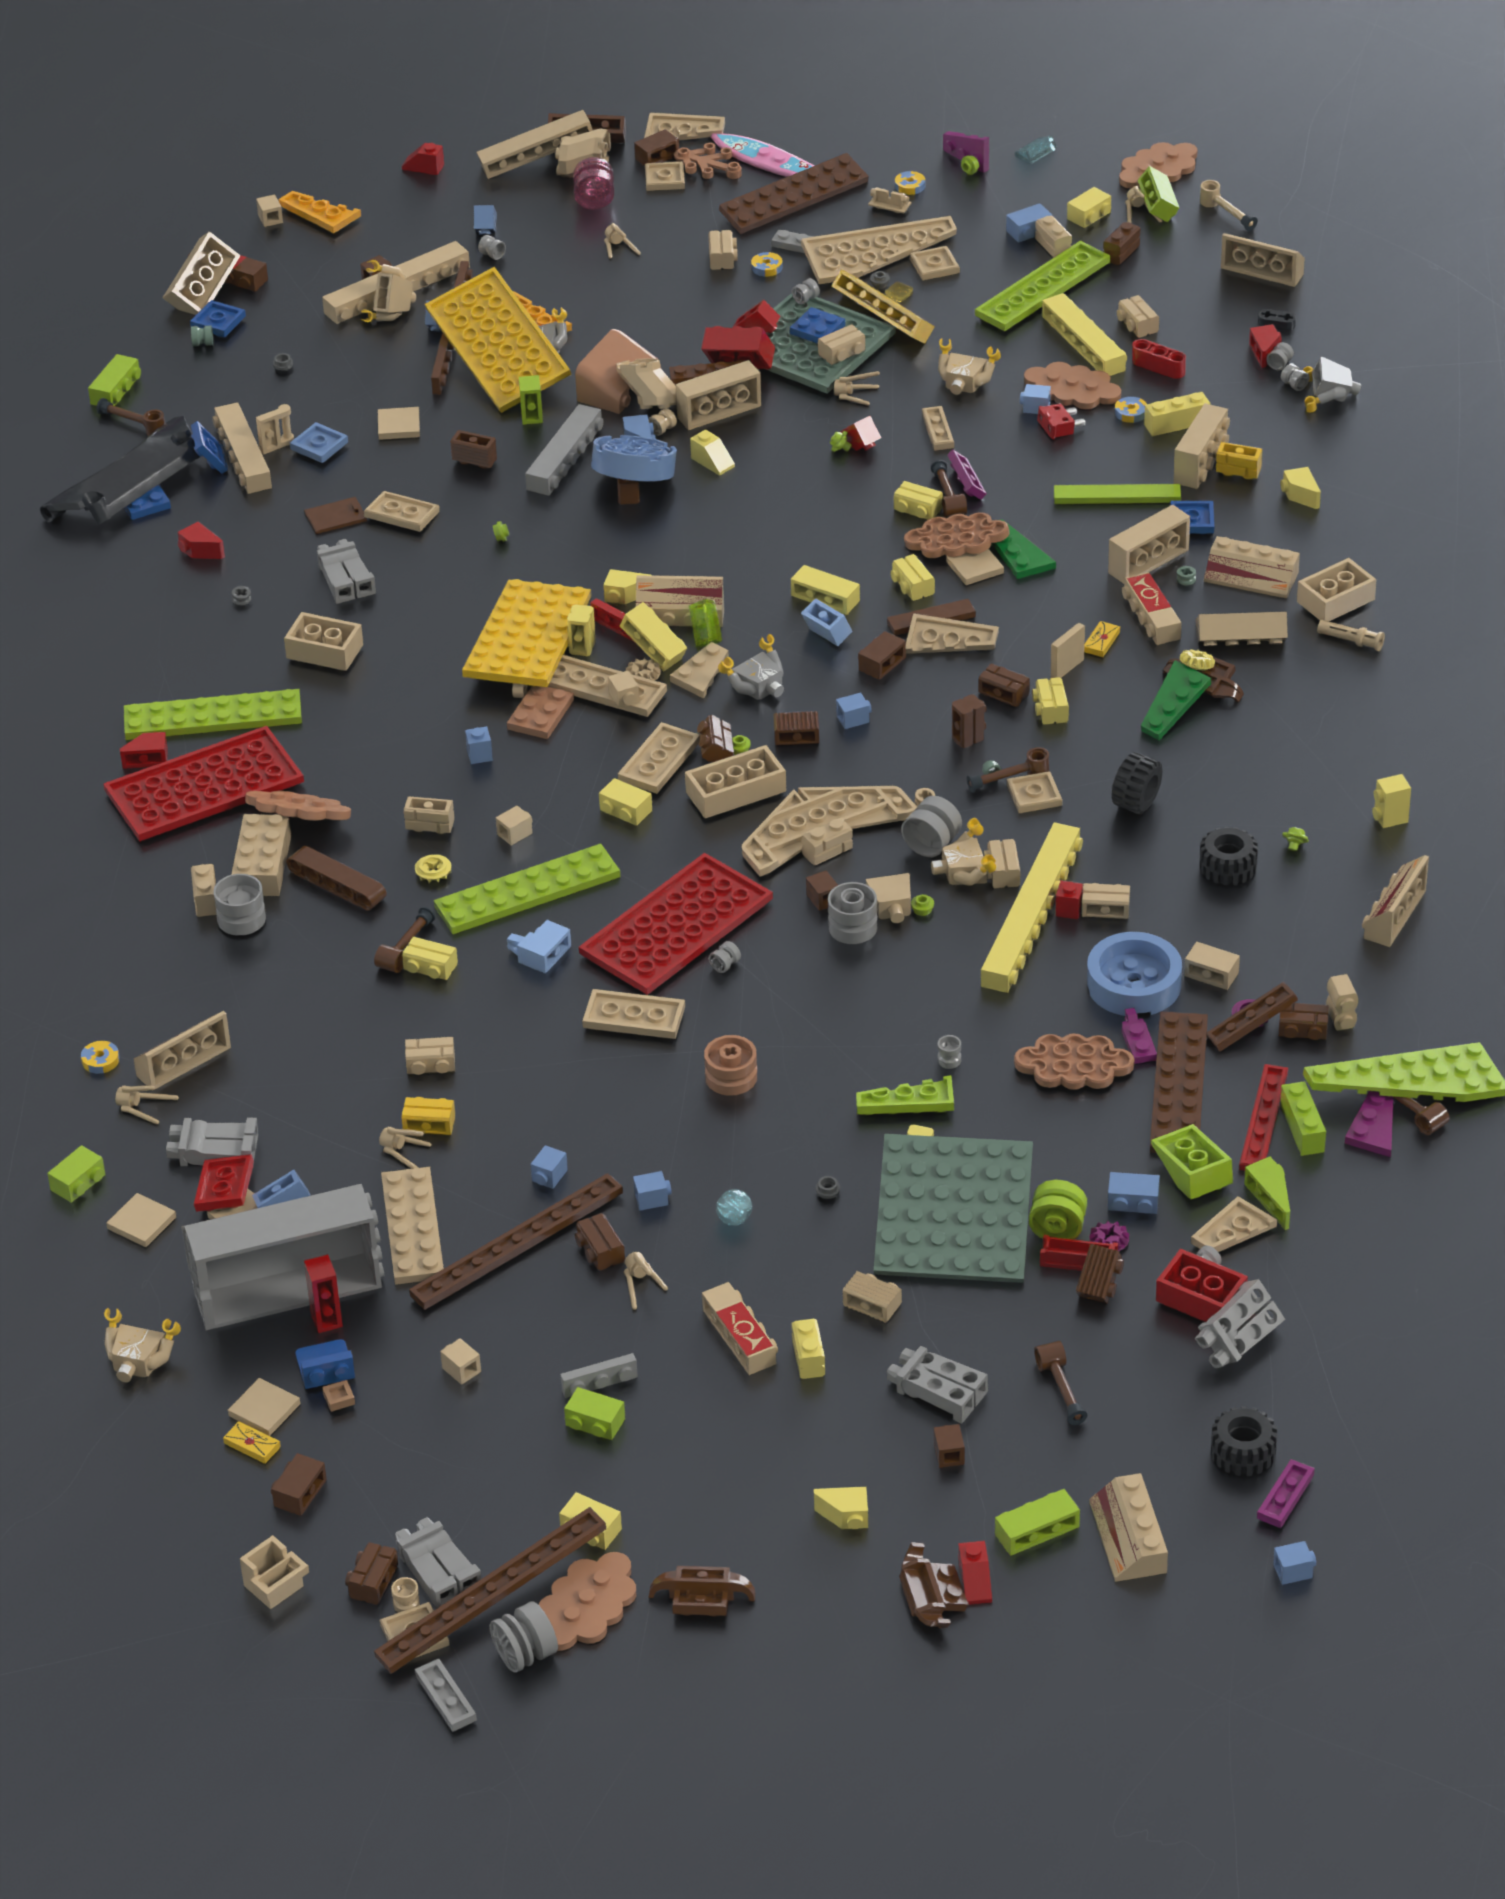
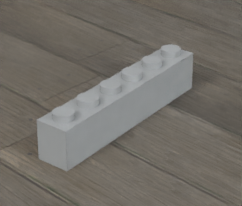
M578 404L525 473L526 490L549 496L558 487L559 482L567 475L570 467L576 463L580 454L584 453L586 446L593 441L596 433L602 429L604 421L601 417V409Z

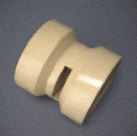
M668 408L661 410L658 415L655 414L648 419L649 423H653L654 434L658 436L666 432V429H671L677 424L674 413Z
M403 1577L393 1582L391 1587L393 1606L396 1612L399 1613L420 1605L418 1584L415 1580Z

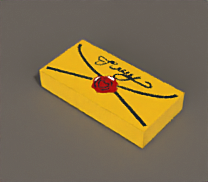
M1100 621L1084 644V652L1104 657L1119 635L1120 626Z
M240 1421L223 1437L224 1444L265 1464L281 1447L279 1440Z

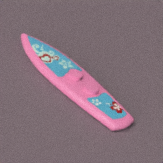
M713 133L711 135L712 140L720 149L725 147L731 148L732 157L784 177L814 166L784 150L759 140L731 134Z

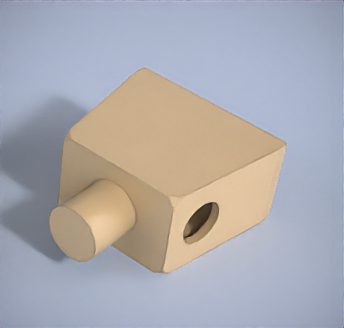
M909 873L866 879V885L871 887L877 895V917L879 919L891 918L893 923H900L904 920V916L911 914Z

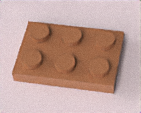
M531 686L508 720L507 730L548 739L574 701V693L552 687Z

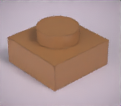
M347 1380L322 1387L323 1395L330 1411L355 1405V1399Z

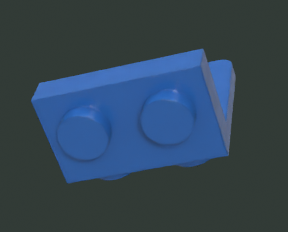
M342 1339L299 1348L295 1352L305 1389L355 1378L351 1350H347L346 1343Z

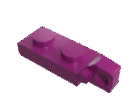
M1134 1008L1125 1009L1122 1034L1128 1051L1134 1056V1064L1156 1061L1157 1052L1146 1023L1143 1019L1137 1018Z

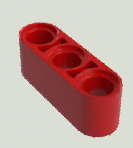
M1138 339L1132 343V363L1134 365L1175 379L1185 376L1186 355L1183 352L1144 339Z

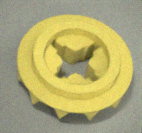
M1190 649L1184 650L1180 654V661L1192 669L1208 670L1214 667L1215 660L1213 656L1206 652Z
M428 855L417 861L415 873L420 877V880L427 879L429 883L432 880L439 882L440 878L447 879V875L451 873V862L441 855Z

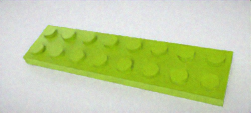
M1079 241L975 309V316L1006 331L1041 308L1044 299L1064 293L1110 262V255Z
M299 689L124 705L126 740L135 739L143 733L165 732L166 736L302 723Z
M598 844L434 900V907L451 933L456 934L621 877L620 869L603 845Z

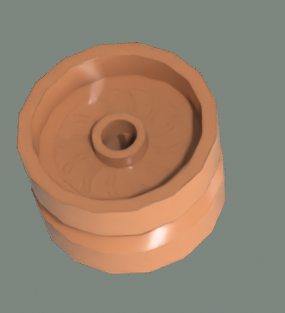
M725 1035L715 1038L708 1043L704 1050L705 1081L710 1089L723 1095H739L754 1087L757 1082V1053L751 1041L737 1035Z

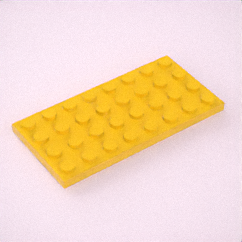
M495 267L425 304L426 310L501 413L520 403L519 377L539 375L542 391L572 375L567 364Z
M519 579L508 580L462 669V677L548 687L568 646L567 617L572 605L587 606L591 599V589L568 587L561 584L551 585L542 584L541 582H525Z

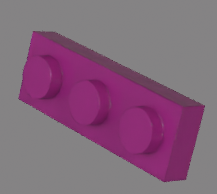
M952 449L947 456L951 461L950 466L958 474V480L965 486L963 488L969 496H976L982 500L987 493L968 459Z
M1290 1459L1257 1511V1519L1281 1528L1312 1480L1315 1468Z

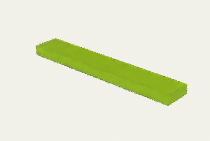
M1180 484L1054 485V504L1171 503V501H1181Z

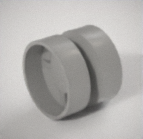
M928 796L903 822L901 833L906 844L913 851L925 857H935L942 852V848L947 846L961 830L962 818L956 807L948 800L939 796Z
M248 874L229 875L217 882L213 893L219 927L224 932L232 935H247L260 929L266 920L261 882Z
M858 882L843 883L830 891L828 895V924L831 936L837 941L846 944H859L870 940L877 932V895L875 891L868 885Z

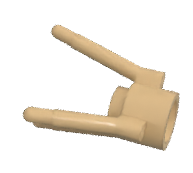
M1137 186L1128 191V200L1125 201L1127 205V220L1130 223L1132 219L1131 206L1140 207L1144 204L1147 207L1144 195ZM1153 215L1159 222H1162V219Z
M615 223L606 228L604 242L606 243L609 259L612 258L611 243L619 244L621 241H624L637 255L641 254Z
M876 371L836 379L834 383L835 396H839V400H849L867 406L870 405L868 401L848 396V394H852L853 389H878L879 385L853 384L849 381L877 376L880 372Z
M154 1085L122 1086L118 1088L115 1100L116 1104L121 1106V1111L129 1112L144 1120L159 1124V1120L131 1107L137 1106L140 1098L178 1100L179 1097L177 1095L138 1092L154 1090Z
M384 1128L379 1139L380 1145L384 1146L383 1152L391 1154L411 1169L418 1168L395 1150L401 1149L404 1142L431 1147L430 1142L404 1136H423L424 1133L416 1130Z
M633 1252L626 1257L625 1265L627 1269L624 1270V1274L627 1278L632 1309L636 1310L637 1304L633 1276L642 1278L647 1274L664 1291H667L668 1287L653 1271L650 1264L646 1262L642 1253Z

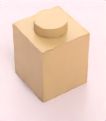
M275 195L256 199L258 216L264 227L283 223L282 208Z
M629 671L608 676L609 694L618 708L639 703L638 684Z
M515 806L497 816V835L510 845L531 835V815L520 807Z
M461 1338L440 1351L442 1368L461 1385L481 1372L480 1354Z

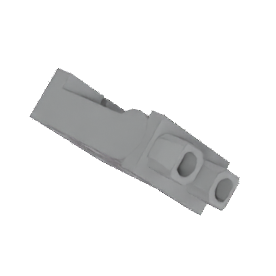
M342 539L336 543V546L329 547L323 544L317 547L318 567L323 572L336 604L355 599V594L357 598L376 594L375 577L365 567L353 541L348 542L346 539ZM360 586H367V587H369V588L366 589V590H360V589H359ZM346 591L348 594L340 596L339 592Z
M184 1118L183 1125H170V1141L180 1142H167V1158L180 1159V1166H188V1163L204 1165L205 1160L252 1154L254 1160L258 1140L257 1118H247L246 1123H207L203 1120L192 1122L191 1118Z
M1259 1279L1244 1282L1240 1286L1239 1291L1216 1314L1198 1327L1200 1333L1195 1340L1203 1349L1211 1346L1214 1353L1209 1357V1361L1214 1368L1239 1361L1242 1358L1241 1355L1286 1320L1274 1301H1269L1271 1297ZM1253 1290H1258L1261 1297H1257ZM1267 1310H1270L1274 1314V1318L1270 1317Z
M922 1346L917 1351L905 1348L899 1357L900 1364L904 1366L900 1367L892 1364L887 1370V1380L897 1384V1393L902 1395L906 1393L913 1398L919 1397L953 1414V1420L961 1424L974 1410V1406L976 1407L988 1392V1374L935 1353L927 1352V1348Z
M426 1517L416 1524L417 1532L411 1534L408 1529H402L395 1533V1538L399 1548V1558L403 1563L406 1562L408 1568L437 1609L481 1580V1570L476 1564L472 1565L455 1546L447 1532L443 1530V1525L440 1521L433 1523ZM472 1581L469 1586L463 1587L464 1582ZM446 1591L449 1592L448 1596L440 1598V1594Z

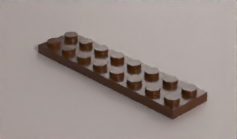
M845 153L719 205V211L742 234L868 182L869 176L848 153Z
M1160 1012L1150 1137V1152L1156 1153L1151 1144V1140L1192 1124L1200 1130L1208 1014Z

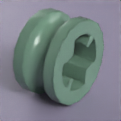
M1190 566L1180 567L1177 570L1178 583L1182 585L1194 584L1196 582V570Z

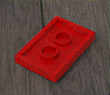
M252 1154L204 1161L194 1200L196 1212L244 1206L254 1164Z

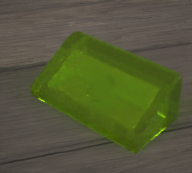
M704 599L689 605L696 647L705 646L711 642H721L722 636L715 601Z

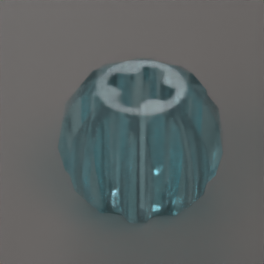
M730 1189L719 1198L716 1212L723 1223L739 1226L750 1216L753 1203L744 1191Z

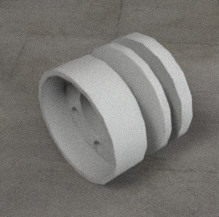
M530 1601L515 1609L514 1617L510 1614H505L501 1619H495L490 1623V1633L496 1650L506 1666L513 1672H519L523 1670L524 1666L532 1665L534 1661L533 1656L538 1660H542L558 1650V1641L551 1622L542 1608L534 1601Z

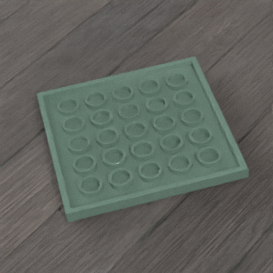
M791 293L773 308L780 315V318L776 323L778 325L771 334L766 333L775 346L772 367L766 370L828 394L834 388L836 379L847 377L896 334V327L818 297L809 298L808 302L801 305L794 300ZM811 307L844 318V327L852 324L857 330H860L865 335V351L831 365L819 355L817 343L791 335L790 327Z
M884 1134L874 1274L1024 1283L1033 1141Z

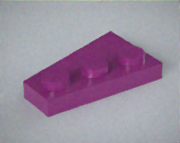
M952 131L943 134V151L960 160L965 156L972 155L979 162V171L984 173L989 170V137L979 138L978 135L966 136L964 133Z
M1369 1091L1345 1136V1144L1391 1157L1393 1096H1382L1377 1091Z

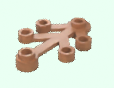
M706 143L704 148L689 150L683 147L674 152L676 162H683L685 172L688 174L696 173L697 166L694 162H697L702 171V177L705 179L713 177L712 167L725 170L727 177L730 179H737L742 176V169L738 162L726 164L716 161L732 158L731 148H722L720 150L721 153L714 154L715 144Z

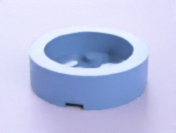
M610 435L596 438L593 442L591 467L598 473L620 479L635 481L666 480L674 476L677 449L674 446L668 448V443L647 437L621 435L620 438L612 439Z
M1143 932L1118 933L1097 943L1088 956L1087 985L1090 996L1100 1007L1109 1012L1125 1016V1009L1134 1008L1136 1013L1150 1012L1153 1015L1170 1007L1180 994L1182 960L1176 948L1161 937Z

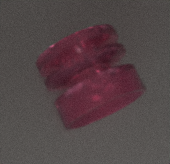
M589 157L580 161L574 169V196L576 201L584 208L598 210L606 207L614 198V173L611 165L606 160L598 157Z

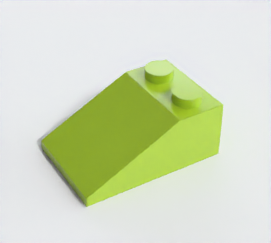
M1194 1124L1151 1140L1153 1148L1175 1184L1190 1199L1198 1198L1233 1183L1232 1159Z

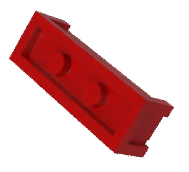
M1044 1235L1043 1249L1040 1251V1266L1082 1271L1090 1244L1118 1251V1243L1107 1244Z

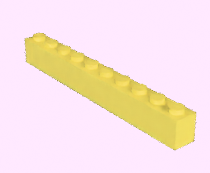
M1053 823L981 968V987L1008 993L1011 985L1016 984L1018 971L1023 969L1026 955L1032 951L1033 940L1038 939L1040 926L1046 922L1047 911L1053 908L1059 883L1067 879L1069 866L1074 865L1076 852H1080L1082 848L1083 838H1080V828Z

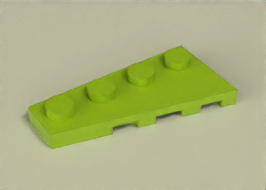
M951 1075L944 1076L943 1081L933 1082L932 1079L922 1080V1085L909 1086L908 1083L901 1084L895 1090H889L887 1087L857 1092V1114L954 1111Z

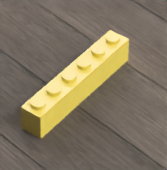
M1064 293L1043 300L1042 317L1096 370L1104 371L1110 376L1126 370V353Z

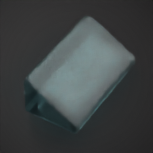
M1052 135L1042 136L1017 150L1014 154L1028 163H1034L1057 149Z

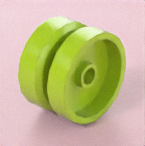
M1050 1180L1038 1185L1034 1191L1029 1213V1226L1031 1230L1042 1239L1044 1235L1072 1240L1077 1238L1082 1231L1087 1209V1197L1084 1191L1077 1185L1064 1180Z

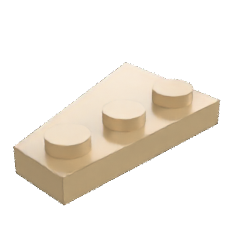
M711 642L670 674V682L705 698L708 687L712 686L715 675L719 673V663L721 661L724 662V659L729 657L728 650Z
M1237 1197L1191 1236V1244L1199 1249L1208 1245L1219 1252L1277 1227V1219L1244 1199Z

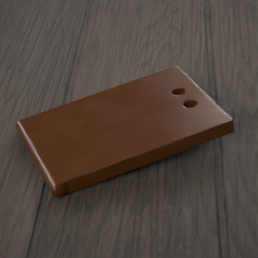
M356 497L304 510L316 534L368 521L364 517V511Z

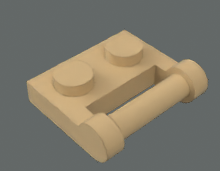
M287 404L280 405L278 409L256 417L259 448L263 455L288 446L294 440L289 417L291 407ZM279 419L282 420V437L280 436Z

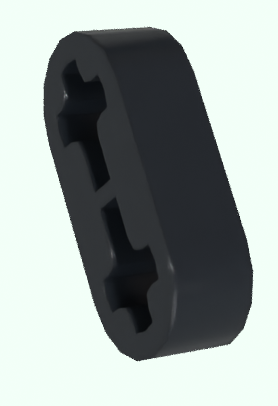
M1263 309L1258 313V324L1260 326L1273 324L1275 329L1292 330L1296 326V315L1286 311Z

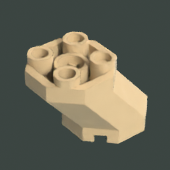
M596 129L573 137H562L560 148L557 147L555 157L558 159L557 175L571 178L594 170H605L609 161V157L606 156L607 151H610L611 147L608 130Z
M649 358L635 359L633 362L628 360L616 363L617 373L637 395L640 409H649L658 405L659 409L670 408V405H677L676 386L660 368V360Z

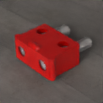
M1061 403L1044 407L1039 406L1037 421L1052 439L1071 435L1074 433V427L1085 425L1084 419L1074 420L1070 416L1077 413L1075 407L1065 409Z

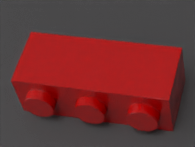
M329 1255L304 1260L310 1313L318 1333L343 1327L337 1277Z

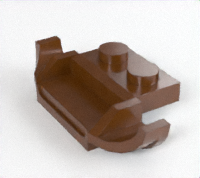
M1213 657L1215 660L1213 668L1196 670L1211 678V685L1203 693L1213 698H1232L1237 702L1243 697L1244 693L1240 686L1230 680L1236 671L1235 665ZM1170 659L1162 672L1168 674L1175 660L1180 663L1182 662L1180 659Z
M911 1542L902 1562L899 1575L912 1616H917L925 1625L938 1627L939 1629L948 1628L951 1622L950 1619H943V1611H965L968 1606L955 1565L930 1563L929 1559H923L924 1543Z
M677 1566L675 1571L665 1572L653 1580L650 1585L648 1598H654V1594L659 1590L668 1589L670 1598L673 1599V1614L685 1616L709 1615L715 1617L719 1615L726 1616L728 1600H734V1592H743L749 1597V1601H755L756 1593L752 1583L746 1577L730 1572V1567Z

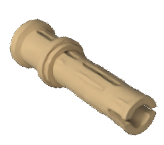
M1322 619L1317 629V632L1320 634L1353 641L1357 646H1369L1375 648L1376 651L1382 649L1385 639L1384 632L1375 633L1368 631L1365 627L1355 629Z

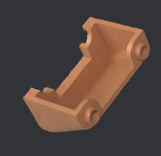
M610 330L577 366L575 373L577 401L620 414L630 404L631 397L629 396L630 387L617 373L616 363L628 360L633 362L635 359L655 358L658 360V358L622 331Z

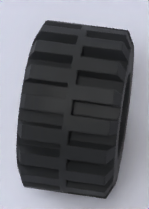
M1137 752L1130 753L1122 762L1115 775L1111 794L1112 803L1136 814L1145 812L1155 800L1161 785L1163 774L1161 762Z
M1236 827L1216 828L1215 831L1207 832V835H1204L1200 842L1199 868L1201 873L1206 875L1208 880H1214L1213 882L1217 884L1238 885L1239 882H1246L1247 879H1251L1253 874L1256 873L1257 840H1254L1252 834H1248L1247 831L1239 830Z
M1241 1406V1409L1233 1407L1230 1408L1229 1412L1225 1410L1221 1413V1416L1216 1417L1215 1423L1212 1425L1211 1453L1213 1461H1217L1219 1468H1225V1472H1234L1237 1476H1241V1474L1252 1476V1473L1260 1474L1263 1469L1267 1470L1270 1464L1274 1462L1277 1446V1427L1274 1425L1272 1418H1267L1265 1412H1258L1256 1408L1247 1409L1246 1406Z

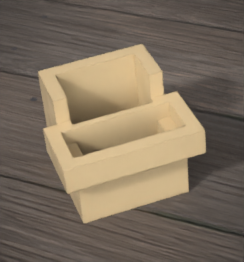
M273 1535L240 1558L244 1586L270 1609L304 1586L302 1577L309 1573L308 1565L292 1551L287 1554L286 1546Z

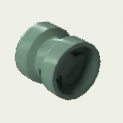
M212 325L205 326L204 328L191 326L192 346H199L203 343L207 346L213 345Z

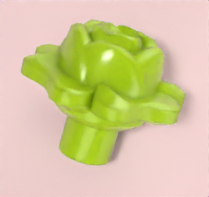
M835 432L829 442L832 445L831 451L836 452L842 448L846 451L850 449L851 444L847 442L846 437L848 432Z
M1292 827L1289 828L1288 832L1282 833L1283 838H1286L1289 842L1288 849L1291 851H1297L1298 845L1309 842L1308 837L1305 836V831L1301 828Z

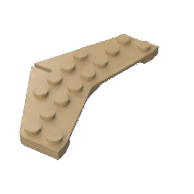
M897 786L798 788V793L793 790L742 844V856L759 876H763L802 851L803 834L823 826L833 819L842 818L851 829L895 821H905L915 811L917 806Z

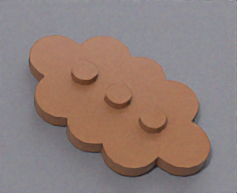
M1161 142L1152 145L1150 149L1139 150L1136 156L1127 157L1122 161L1119 183L1123 187L1130 189L1134 188V186L1140 187L1137 180L1149 166L1167 175L1169 182L1178 181L1181 175L1190 174L1195 170L1197 147L1191 143H1179L1173 146L1172 144Z
M1053 362L1046 368L1031 367L1024 373L1025 384L1051 386L1050 401L1054 400L1057 404L1061 403L1063 406L1075 405L1077 408L1088 410L1095 408L1099 403L1109 405L1121 399V388L1116 384L1110 383V375L1104 371H1091L1088 367L1081 365L1071 367L1064 362Z
M974 513L970 516L955 514L947 519L934 517L927 520L922 528L908 531L904 536L906 548L921 550L922 555L927 558H937L943 555L957 557L966 552L971 554L982 553L990 548L991 543L1006 539L1010 532L1006 522L992 520L991 516L986 513Z
M249 791L245 794V802L255 806L261 812L277 813L281 816L299 817L315 821L323 819L347 820L351 817V808L342 806L339 801L334 799L319 798L314 795L297 794L289 791H274L271 793Z
M1074 1033L1061 1038L1057 1035L1048 1034L1039 1037L1036 1040L1035 1047L1030 1046L1019 1049L1014 1056V1065L1022 1073L1034 1074L1035 1081L1043 1087L1051 1088L1063 1085L1068 1089L1074 1090L1087 1085L1091 1088L1101 1089L1108 1087L1113 1082L1114 1076L1129 1074L1134 1068V1056L1125 1049L1114 1048L1113 1042L1105 1036L1096 1035L1085 1038L1080 1034Z
M610 1552L604 1554L597 1562L590 1559L577 1560L569 1566L568 1576L554 1581L552 1584V1595L543 1598L539 1606L547 1615L555 1631L558 1641L557 1651L569 1649L577 1641L586 1644L601 1641L607 1634V1626L616 1624L622 1619L623 1607L634 1602L636 1598V1584L630 1578L631 1561L625 1554Z

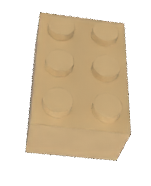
M1347 558L1298 581L1297 602L1319 620L1322 619L1329 622L1375 600L1376 579L1353 560Z
M301 612L284 637L286 658L347 671L363 646L361 624Z

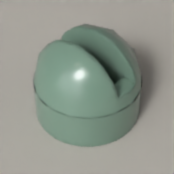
M993 760L985 762L982 768L984 775L1002 770L999 764Z

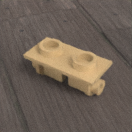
M878 187L871 189L870 195L873 198L868 203L869 206L878 209H886L903 214L912 204L906 194L892 191L891 197H889V190Z

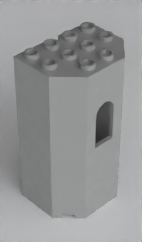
M362 1184L182 1226L188 1268L191 1273L193 1289L205 1329L210 1330L308 1306L309 1297L304 1260L327 1254L336 1273L339 1298L382 1288L381 1277H384L382 1263L379 1262L382 1259V1252L380 1246L377 1245L380 1242L378 1228L375 1227L378 1224V1217L376 1211L370 1209L372 1207L371 1197L369 1193L364 1192Z

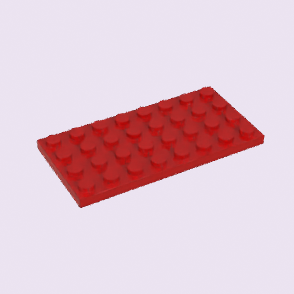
M264 726L103 783L105 792L137 839L142 841L245 804V794L249 791L271 793L303 783L304 775L268 726Z
M703 853L580 945L579 954L648 995L773 899V892L712 856Z

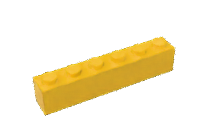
M843 269L840 270L832 284L833 288L924 344L935 328L929 322Z

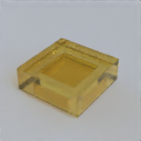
M896 281L885 291V295L902 303L913 294V287Z

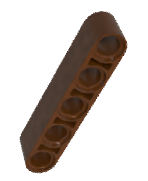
M302 846L286 861L287 867L295 875L365 910H371L387 895L386 889L378 881L310 847Z

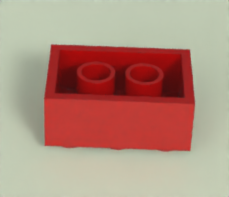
M714 326L706 327L701 350L711 363L750 360L756 369H771L775 346L763 328L760 327L742 328L733 326L732 328Z
M1180 1248L1156 1281V1301L1207 1322L1210 1317L1216 1314L1239 1291L1240 1286L1244 1282H1248V1276Z

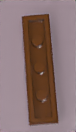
M963 599L887 617V624L892 633L897 636L909 633L913 614L961 621L976 617V611L969 599Z
M1282 982L1207 1032V1039L1220 1052L1298 1001L1297 995L1285 982Z

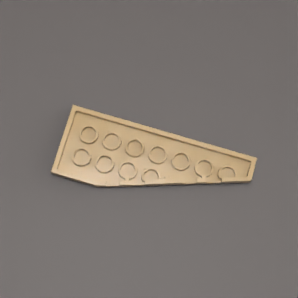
M951 216L802 238L801 246L818 284L834 282L841 269L859 278L907 257L910 253L918 252L956 235L957 228Z

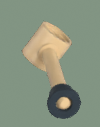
M1206 180L1201 183V205L1205 207L1220 205L1239 219L1245 230L1251 231L1256 227L1258 222L1256 217H1251L1248 214L1245 215L1221 197L1219 182Z

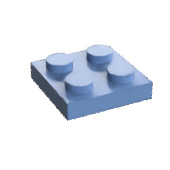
M315 422L290 442V449L323 463L348 443V436Z

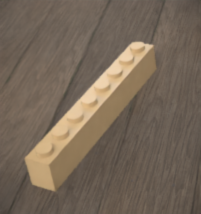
M454 241L394 267L399 268L406 276V280L412 282V292L458 273L460 262L469 261V251ZM378 274L323 296L324 314L338 324L362 314L361 310L373 309Z

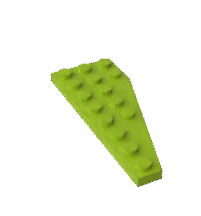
M1480 1042L1304 1067L1303 1076L1311 1089L1317 1091L1341 1092L1344 1089L1357 1090V1094H1367V1091H1379V1094L1382 1096L1408 1098L1431 1095L1434 1100H1443L1444 1096L1455 1097V1100L1460 1102L1505 1096V1080Z

